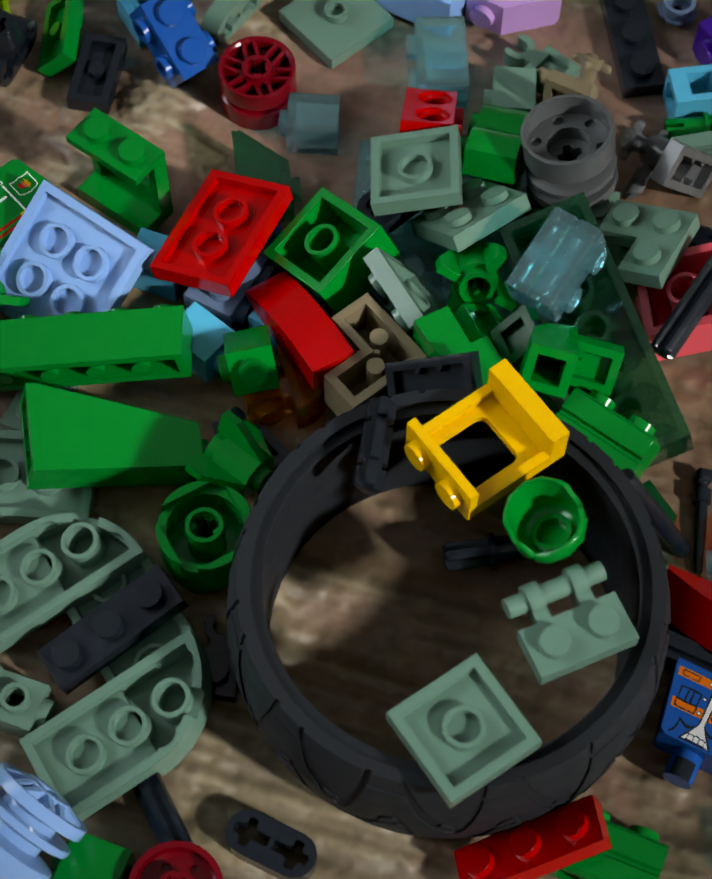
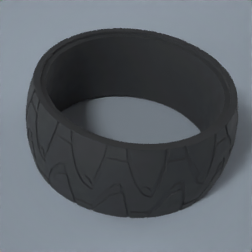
M433 389L425 390L423 393L412 391L389 397L390 401L396 403L397 411L395 423L389 425V427L393 428L388 465L386 468H382V470L386 471L384 489L380 493L411 485L436 483L426 470L418 471L406 456L404 446L407 422L416 417L423 426L475 391ZM367 403L339 415L326 423V427L323 429L321 427L303 440L271 475L244 522L235 546L232 566L229 572L226 611L228 618V647L231 652L232 667L234 668L238 686L260 734L266 743L271 745L275 756L295 778L318 797L342 812L383 829L424 838L456 839L479 837L512 830L521 826L525 821H533L554 809L567 805L577 796L587 791L616 761L615 757H619L633 740L637 730L646 718L645 715L650 709L659 687L669 643L667 628L671 622L670 588L665 561L655 527L651 526L650 521L652 520L642 499L618 466H614L613 460L593 441L589 442L587 440L588 437L570 424L559 419L570 432L565 455L530 479L545 476L563 480L570 485L580 499L588 521L584 541L578 548L590 563L599 560L604 566L607 580L601 582L605 593L616 592L639 635L637 645L617 653L614 683L599 703L584 718L450 809L416 761L382 752L360 742L339 729L318 712L302 695L287 674L276 653L269 633L273 606L281 582L302 547L333 517L362 500L380 494L362 493L353 484L356 466L362 465V463L357 462L363 424L365 421L369 422L368 419H365ZM482 421L473 423L440 445L441 449L473 487L479 486L516 460L513 453L490 426ZM512 490L505 496L508 497L514 490Z

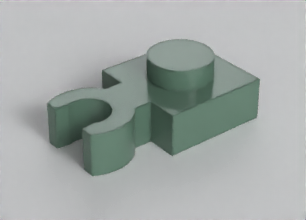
M520 34L517 40V48L523 52L517 53L509 47L504 49L503 61L509 67L538 69L542 66L549 70H558L575 78L580 74L581 67L549 45L540 52L535 48L534 41L524 34ZM536 79V91L543 95L544 86L540 85Z

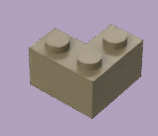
M368 292L331 317L333 323L354 350V355L324 375V402L338 417L343 413L366 404L370 398H380L381 396L389 398L384 363L427 358L422 349Z

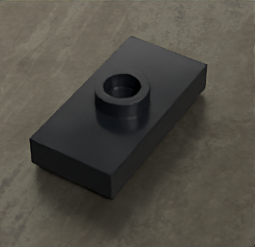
M479 351L384 363L389 397L412 391L423 393L425 390L433 389L476 391L483 386Z

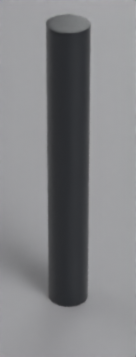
M628 468L622 469L621 471L626 475L642 499L652 520L650 524L655 527L656 533L677 558L686 557L691 552L689 542L635 473Z

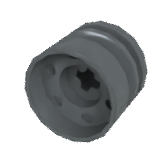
M576 94L550 97L535 105L524 117L520 128L530 195L538 205L547 210L569 215L588 212L603 204L615 191L618 181L615 128L612 114L603 103L589 96Z

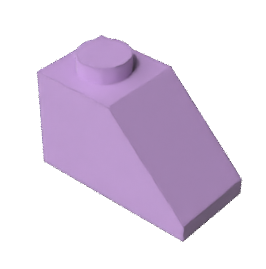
M467 0L465 19L473 22L479 28L488 29L499 35H505L556 24L560 17L562 0Z

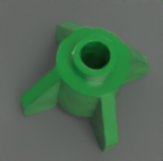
M477 241L459 253L448 250L439 256L435 262L436 272L452 280V287L447 306L452 313L463 303L481 304L488 301L491 297L494 303L511 312L517 306L515 295L497 273L499 267L507 259L505 247L497 243Z
M227 410L221 416L217 430L219 432L209 442L204 454H199L187 463L185 471L198 481L210 482L209 484L223 488L228 486L246 497L254 492L260 494L264 485L275 471L273 470L274 457H272L260 429L247 420H241L231 411Z

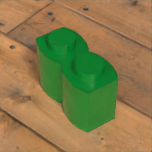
M489 103L483 105L480 113L473 112L469 123L468 136H461L462 174L514 185L524 161L520 128L524 117L529 112Z

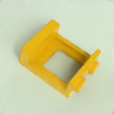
M505 358L489 368L487 384L423 426L416 417L408 421L404 451L411 464L418 471L426 470L436 482L435 488L443 503L451 510L457 508L468 521L517 488L522 482L529 480L563 457L570 432ZM482 421L490 426L513 453L516 460L474 488L441 449L440 445L473 423Z

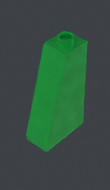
M25 383L19 402L27 490L176 485L197 481V479L185 471L186 464L199 454H204L208 446L207 439H201L199 422L39 383Z

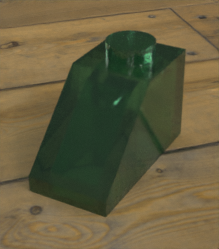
M240 130L231 131L236 174L290 186L293 200L280 221H292L295 218L294 203H302L299 177H291L288 160Z

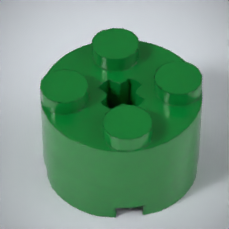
M208 481L192 482L172 492L162 505V511L156 522L155 530L166 571L177 583L186 587L189 592L194 594H204L228 588L229 572L232 566L235 546L244 522L251 511L246 500L235 489L228 486L223 488L211 485Z

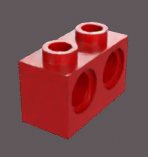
M407 87L400 120V133L458 125L461 137L464 108L456 107L458 92Z

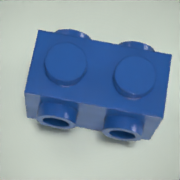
M148 0L137 7L129 16L136 35L147 45L154 57L158 72L169 82L172 89L219 61L216 55L217 46L215 41L206 30L202 31L194 17L195 8L191 0Z

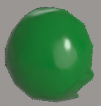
M539 476L522 482L507 497L502 515L503 525L518 551L529 560L533 559L537 563L546 564L567 558L584 541L588 521L583 504L570 485L563 480Z

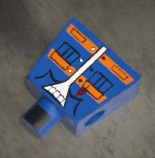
M679 658L668 681L653 745L657 749L671 755L663 772V777L671 784L680 788L690 789L699 769L712 775V672L682 658Z

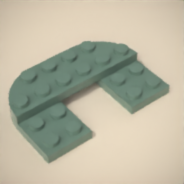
M60 513L39 518L18 528L0 540V654L65 611L68 613L73 624H75L155 564L125 530L101 517L98 520L78 517L75 513ZM183 611L103 668L100 672L107 683L19 740L38 778L56 790L69 803L71 809L81 821L156 772L162 776L167 774L186 757L201 735L212 701V673L206 651Z

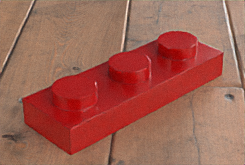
M591 794L554 809L533 821H525L521 826L512 830L496 833L454 851L459 879H537L612 849L601 803Z

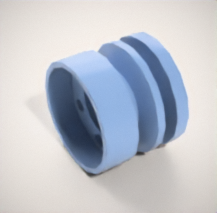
M0 762V785L5 790L0 789V879H50L52 873L45 861L39 856V853L44 851L63 860L67 858L71 850L59 834L69 840L79 842L88 829L73 812L69 803L51 786L31 773L23 772L7 762Z

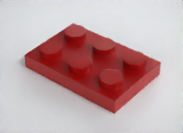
M212 169L150 264L154 278L233 297L293 200L290 186Z

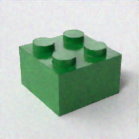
M323 187L263 252L279 273L285 271L312 298L316 299L321 307L332 315H336L372 288L368 280V276L372 272L363 260L364 256L375 247L380 248L396 259L401 255L380 224Z

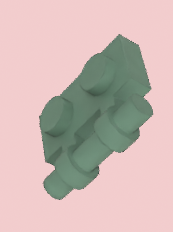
M599 560L583 567L578 563L562 569L561 576L539 585L537 582L532 581L518 588L519 593L501 600L503 610L508 619H513L527 613L533 624L519 630L516 639L539 685L637 645L639 635L616 592L613 591L595 599L590 589V586L607 580L606 571ZM570 595L576 607L552 617L547 604Z

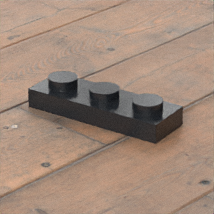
M599 0L622 98L662 95L665 78L645 0Z
M157 563L36 652L59 688L68 695L189 605L163 568Z

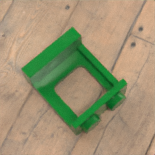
M94 108L66 136L69 144L92 158L94 172L78 187L79 196L82 200L138 235L141 227L156 231L173 213L165 153L162 149L97 108Z

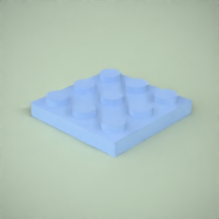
M43 180L0 254V281L5 286L6 294L29 297V307L4 304L0 311L11 319H18L23 315L45 317L63 315L70 311L83 313L106 312L112 308L121 307L155 250L54 184Z

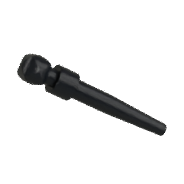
M701 467L694 472L693 483L697 486L693 488L692 504L695 505L694 574L701 575L703 571L708 506L711 505L712 490L708 488V485L712 482V470Z

